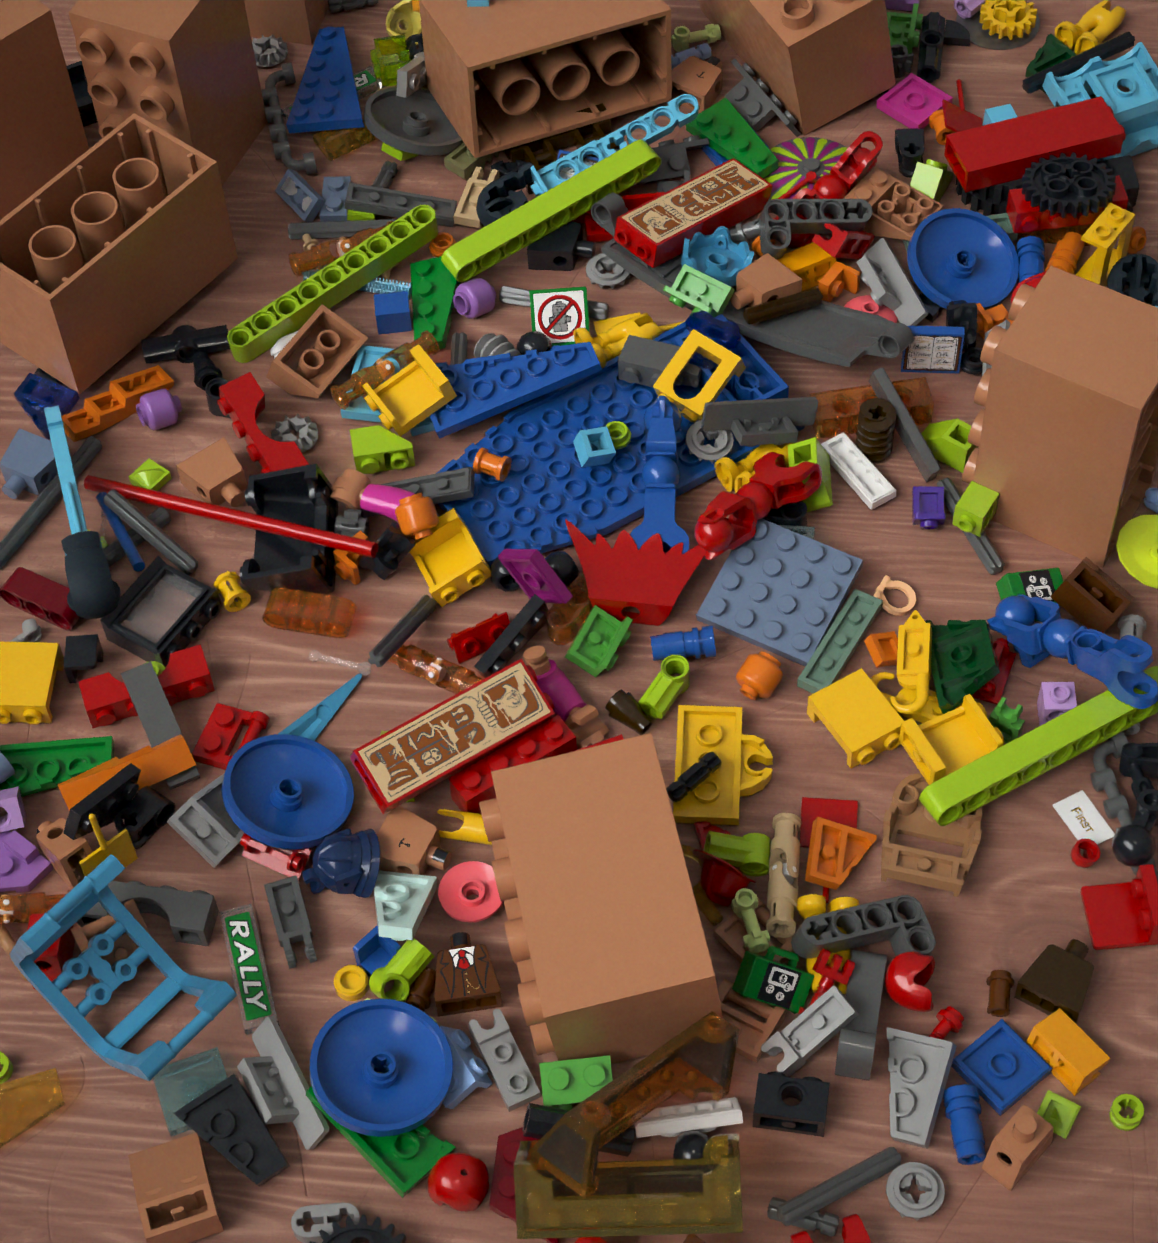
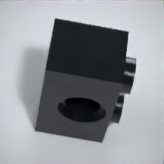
M780 1072L759 1073L753 1112V1127L824 1137L830 1083L822 1082L821 1079L816 1077H803L799 1079L787 1077ZM795 1098L800 1103L795 1106H789L783 1100Z

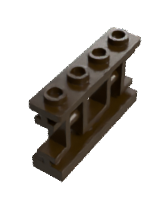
M603 103L595 105L600 112L606 111ZM590 108L576 111L593 113ZM603 120L505 149V154L512 163L516 162V159L525 160L527 163L530 162L538 171L545 167H540V165L548 162L551 164L557 160L558 155L555 150L574 144L578 149L593 140L597 141L606 134L612 133L611 120ZM589 134L593 135V137L587 139H583L582 137ZM611 143L610 149H619V145L616 146L614 143ZM543 149V153L537 155H533L532 153ZM593 154L587 155L598 158L596 155ZM533 182L526 185V191L529 195L534 193L531 189V185L534 184Z

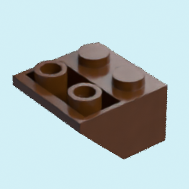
M1087 557L1079 563L1050 596L1087 629H1094L1102 633L1116 621L1134 598Z

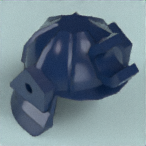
M345 829L324 837L323 842L318 845L312 859L313 868L302 872L305 884L310 883L313 894L320 893L326 886L337 894H354L358 897H369L375 887L380 865V845L376 832L373 829H367L352 834L351 829Z

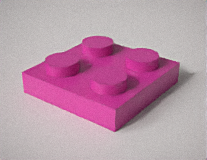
M910 73L877 100L876 108L908 128H924L929 124L930 115L936 110L943 109L942 100L944 99L952 103L953 97L917 75Z

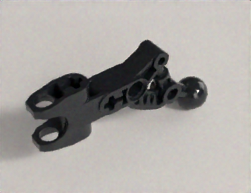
M1126 743L1121 751L1119 771L1124 776L1132 778L1131 789L1137 804L1135 819L1132 825L1121 827L1115 833L1112 839V850L1116 859L1129 867L1147 864L1155 853L1156 845L1151 831L1154 826L1158 825V790L1154 789L1149 778L1158 779V743Z

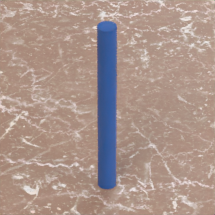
M100 492L96 499L134 571H142L145 568L144 561L120 517L104 504L103 498L107 493Z

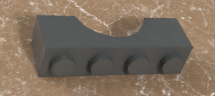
M112 880L108 884L112 893L123 905L125 902L134 899L140 914L151 913L166 919L170 923L176 942L209 946L219 912L214 895H210L202 890H194L193 892L181 891L167 885L161 887L146 886L138 881L125 883ZM97 902L77 923L83 927L109 913Z

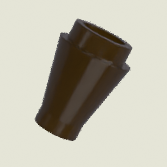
M622 689L619 690L605 706V709L610 712L609 717L631 728L639 735H643L653 724V721L647 716L630 692L626 693Z

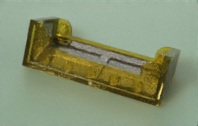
M720 1134L711 1137L704 1146L703 1158L558 1163L557 1151L550 1143L542 1140L520 1142L514 1162L517 1239L743 1232L739 1134Z

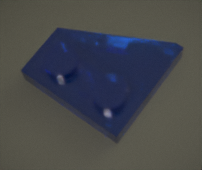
M32 373L27 375L14 392L17 402L44 437L49 440L50 435L44 408L59 405L62 416L70 413L80 399L77 391Z

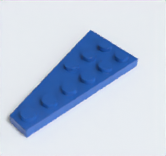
M329 26L319 29L286 123L289 133L365 127L344 27Z
M591 342L556 346L553 351L539 353L536 349L528 350L525 355L511 356L510 353L471 358L466 359L461 364L448 365L447 362L436 363V366L449 380L457 397L431 414L430 418L440 439L602 370V367Z

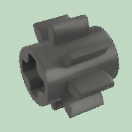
M892 45L895 78H900L906 72H911L914 54H908L907 47L903 45Z
M347 509L344 511V515L337 516L335 533L352 537L361 530L368 536L369 518L361 517L362 510Z

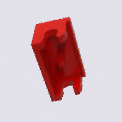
M825 223V228L832 232L831 239L815 234L812 241L834 258L859 260L867 251L875 235L865 231L841 230L834 224Z

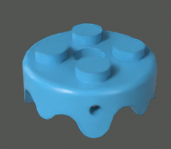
M720 226L711 235L696 232L691 241L685 238L681 265L683 267L686 264L732 287L736 286L738 272L753 262L754 251L749 250V245L746 241L735 244L731 239L729 229L725 226Z

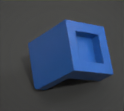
M407 291L374 294L378 335L412 330Z
M377 925L353 947L357 966L363 968L366 974L371 977L376 969L385 967L401 946L391 938L379 937Z

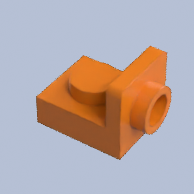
M836 261L819 281L818 288L823 295L822 300L831 302L834 297H839L843 289L856 294L860 288L861 273L851 266Z
M980 303L976 304V332L980 334L984 341L985 333L994 326L999 325L1005 320L1010 322V326L1013 323L1008 318L1009 312L1003 304L987 310Z
M361 530L352 536L369 541V537ZM338 549L334 550L333 555L336 564L334 569L343 580H350L355 586L359 584L361 580L358 566L359 560L363 555Z

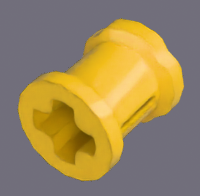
M227 571L222 573L213 583L214 588H217L218 593H221L224 598V607L227 611H240L250 603L251 596L247 590H243L240 585V577L236 572Z

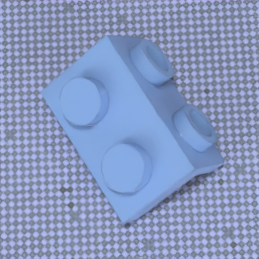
M440 1026L449 1042L453 1057V1074L450 1089L443 1104L445 1108L454 1109L477 1087L488 1088L492 1085V1081L487 1075L488 1068L479 1057L475 1056L469 1047L471 1042L468 1036L460 1029Z

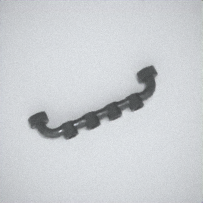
M292 62L281 64L282 70L269 75L265 81V89L261 90L264 105H269V107H265L267 122H273V125H268L271 140H277L278 142L273 143L276 160L282 159L284 165L289 169L295 171L306 170L307 175L315 174L318 172L313 152L302 154V160H295L291 155L275 85L285 80L286 85L295 84L296 80Z
M1123 731L1109 738L1108 741L1099 745L1095 750L1092 760L1096 772L1090 774L1095 791L1105 790L1108 799L1103 800L1107 817L1109 819L1117 817L1121 827L1132 825L1134 820L1130 814L1125 796L1121 795L1114 772L1106 763V757L1111 753L1116 759L1121 757L1122 747L1128 743ZM1152 857V858L1149 860V862H1148L1147 864H1145V865H1148V864H1153V865H1154V869H1155V873H1156V877H1157V881H1158V871H1157V869H1156L1155 860H1154V858ZM1139 866L1131 867L1135 875H1137Z

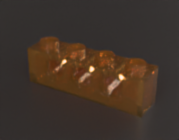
M926 377L893 381L892 384L915 424L931 423L934 401ZM871 385L810 393V397H816L818 400L815 422L812 425L816 438H833L843 432L846 435L856 434L861 404L868 399L878 398Z

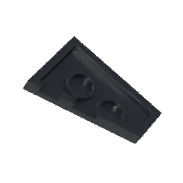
M534 594L474 667L481 676L486 678L505 668L507 662L552 618L544 600Z
M130 763L73 806L69 811L63 833L75 840L93 832L94 830L89 820L91 813L95 814L100 828L113 823L116 814L136 795L139 789L137 782L141 769Z
M235 1074L173 1113L258 1186H261L290 1167Z

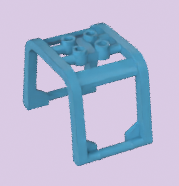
M110 854L19 937L9 955L24 977L97 1056L112 1067L150 1081L205 1026L213 1021L237 994L226 981L210 980L186 973L166 954L108 887V884L125 869L120 861ZM99 902L116 923L105 933L93 936L88 942V947L78 957L67 960L63 965V972L51 982L34 961ZM126 932L138 948L127 959H120L111 966L101 956L110 954L114 948V942ZM148 957L166 979L102 1038L84 1017L97 1005L108 1003L112 992L124 981L133 979L136 975L137 967ZM89 970L90 975L94 979H98L100 983L90 985L86 990V997L74 1007L61 992L73 980L83 979ZM180 990L200 997L194 1006L201 1012L168 1044L158 1040L140 1054H133L120 1049Z

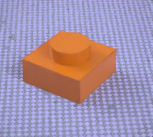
M895 631L870 634L864 640L876 668L897 665L898 638Z

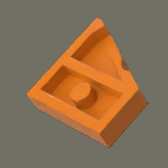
M817 817L812 825L805 881L837 890L876 841L877 835Z

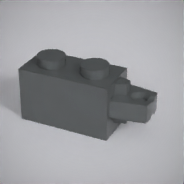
M629 335L618 358L619 379L629 383L653 387L680 346ZM688 362L675 381L674 392L677 385L698 387L702 377L701 367Z

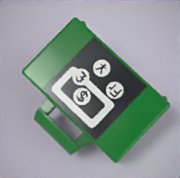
M1060 568L1007 573L996 582V586L1001 600L1011 595L1024 594L1030 598L1039 597L1057 603L1050 596L1064 581Z
M770 946L765 956L745 951L732 990L744 998H751L773 1006L782 1007L794 1014L798 1013L800 1006L804 1007L814 979L813 974L797 967V962H799L798 954L775 946ZM775 954L790 959L788 964L773 960Z

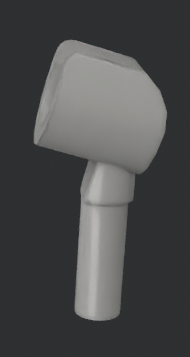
M27 619L22 623L23 633L9 642H38L42 636L41 628L37 625L35 619Z

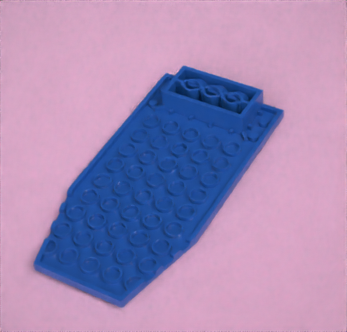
M722 314L710 320H704L699 316H695L654 339V341L681 347L694 329L742 358L746 369L740 377L732 376L715 402L788 398L789 386ZM695 352L689 363L701 367L702 377L698 387L677 385L675 394L682 399L695 397L700 393L719 365ZM619 356L607 361V365L601 371L552 391L550 395L544 394L510 411L504 416V421L497 427L493 425L485 432L483 439L477 444L472 443L464 449L465 454L457 460L452 459L437 472L441 473L466 467H472L473 469V462L480 448H486L489 453L500 457H511V468L503 482L485 473H475L474 497L438 503L445 513L454 508L464 520L489 567H491V563L504 549H538L542 554L572 545L573 542L567 530L565 519L577 527L588 539L596 538L598 533L602 536L607 535L644 515L645 484L642 480V470L646 464L648 430L644 425L643 418L646 409L657 400L658 395L653 387L620 380L618 375ZM682 415L681 425L675 432L677 466L680 470L679 482L676 485V497L716 476L714 464L717 460L713 463L710 460L704 459L699 461L697 456L694 454L690 455L689 448L685 445L686 434L694 423ZM612 421L623 422L631 432L630 443L622 449H615L616 454L608 464L581 467L573 444V440L579 431L605 427ZM795 426V428L799 432L803 430L805 426ZM733 434V447L726 457L731 458L737 464L738 461L745 459L760 445L753 447L740 446ZM704 437L703 445L710 444L713 447L715 439L708 440Z

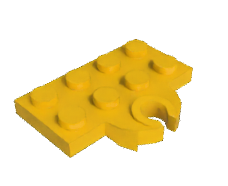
M678 705L674 782L678 781L677 778L692 765L700 762V759L707 753L714 752L722 764L715 772H711L710 776L694 790L687 792L688 795L681 801L673 802L675 823L706 821L711 824L739 825L740 797L753 795L763 790L770 782L773 773L772 768L766 767L760 771H754L749 768V765L754 762H760L766 766L773 765V756L765 745L764 739L755 735L742 734V707Z

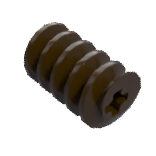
M872 398L863 402L858 415L856 446L871 463L887 459L893 449L897 413L895 407L889 401L882 398Z

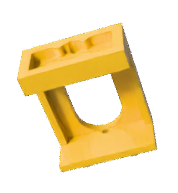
M1109 203L1081 237L1082 241L1097 247V249L1076 273V276L1104 287L1107 285L1108 276L1113 266L1119 259L1127 256L1136 214ZM1119 238L1117 249H1115L1113 247L1117 239Z
M693 329L659 376L653 388L658 397L667 396L669 401L681 410V415L684 418L695 423L697 420H702L705 403L715 402L732 376L740 377L746 367L741 357ZM695 352L719 365L700 393L695 397L682 399L675 394V381Z

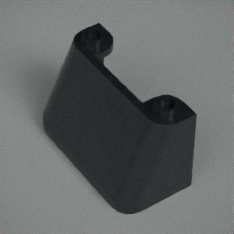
M317 464L249 476L248 488L245 490V500L248 506H252L257 515L335 533V521L339 508L338 501L330 498L332 485ZM256 530L254 559H246L243 562V566L240 567L239 571L240 579L251 590L318 595L332 593L335 590L336 577L333 551L336 549Z

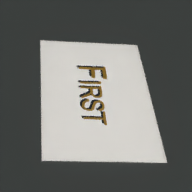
M1083 790L1052 805L1077 840L1090 839L1098 845L1115 835Z

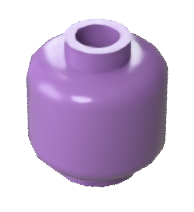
M482 278L472 279L460 284L456 288L453 297L454 307L458 313L466 318H477L493 310L496 292L494 287Z
M164 388L142 395L140 403L136 404V410L143 426H148L151 430H158L177 423L178 413L182 412V406L178 396H172Z

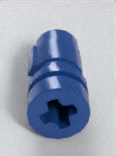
M1027 236L1020 239L1016 244L1019 260V283L1026 278L1044 272L1045 244L1041 238Z
M713 625L703 626L702 630H698L695 627L692 628V631L688 632L679 631L650 636L653 661L664 660L670 655H680L685 659L691 656L701 659V655H705L706 658L716 657Z
M968 1084L951 1086L945 1089L943 1094L946 1117L951 1121L950 1129L953 1146L956 1150L958 1162L963 1165L977 1164L983 1162L986 1158L985 1138L982 1122L979 1119V1115L982 1112L981 1105L979 1104V1093L976 1086Z

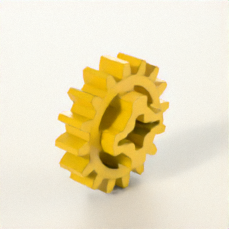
M985 0V4L981 5L979 23L983 24V30L990 29V36L996 33L999 34V39L1006 36L1009 40H1012L1014 35L1023 38V32L1030 34L1031 28H1035L1037 9H1033V2L1026 3L1027 0Z

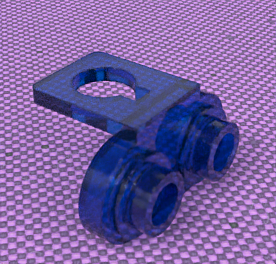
M706 311L693 312L686 319L685 325L690 333L694 329L726 349L736 348L741 341L740 328L732 321L723 322L715 319ZM697 352L689 361L708 370H712L716 364L709 359H700L696 355Z

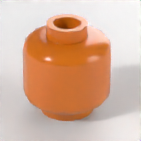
M421 492L400 499V505L396 507L395 515L401 532L407 536L414 535L415 540L433 535L431 528L439 524V517L432 498L428 496L423 497Z
M760 651L759 654H749L736 674V680L741 686L739 691L751 700H756L757 697L770 698L783 677V672L780 669L781 663L775 657L763 651Z

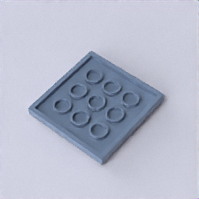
M760 519L757 521L754 537L731 550L696 614L697 621L709 626L713 625L718 630L806 666L833 624L863 567V560L767 520Z

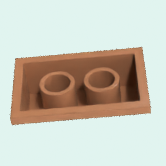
M321 304L272 361L267 378L288 394L319 398L365 344L368 337Z

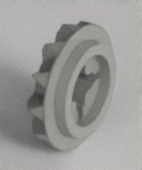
M262 34L260 39L253 38L252 44L257 66H274L286 58L288 49L282 37L275 38L273 34L265 37Z
M604 253L593 256L586 265V277L590 278L591 284H599L601 289L606 285L613 289L615 284L623 285L625 279L630 278V272ZM603 270H607V271L613 270V274H611V273H609V272L603 274Z
M298 413L294 418H289L285 415L284 421H276L275 429L271 430L273 440L280 442L295 441L302 453L315 445L319 435L316 423H313L309 416L301 418ZM291 429L299 432V439L290 433Z
M702 420L690 426L686 434L685 445L688 446L690 455L694 454L698 457L699 461L704 459L710 460L713 463L717 459L726 457L731 452L734 442L731 430L704 431L701 427ZM704 437L708 440L715 439L714 446L712 447L710 444L703 445Z
M909 1162L898 1166L891 1172L886 1184V1194L890 1208L897 1210L902 1218L907 1216L918 1221L927 1216L932 1217L942 1206L945 1188L941 1177L933 1168L923 1163ZM913 1179H915V1185H917L918 1190L925 1192L920 1194L918 1203H915L911 1194L904 1192L910 1190Z

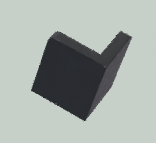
M98 634L66 636L64 670L69 683H77L78 670L95 669L97 662H103L104 651Z

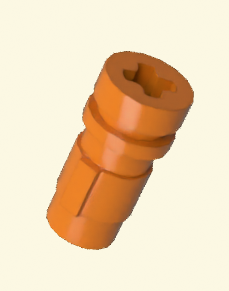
M1068 232L1062 240L1059 239L1044 272L1050 266L1074 274L1077 267L1076 264L1085 245V242L1081 240L1082 235L1077 232Z

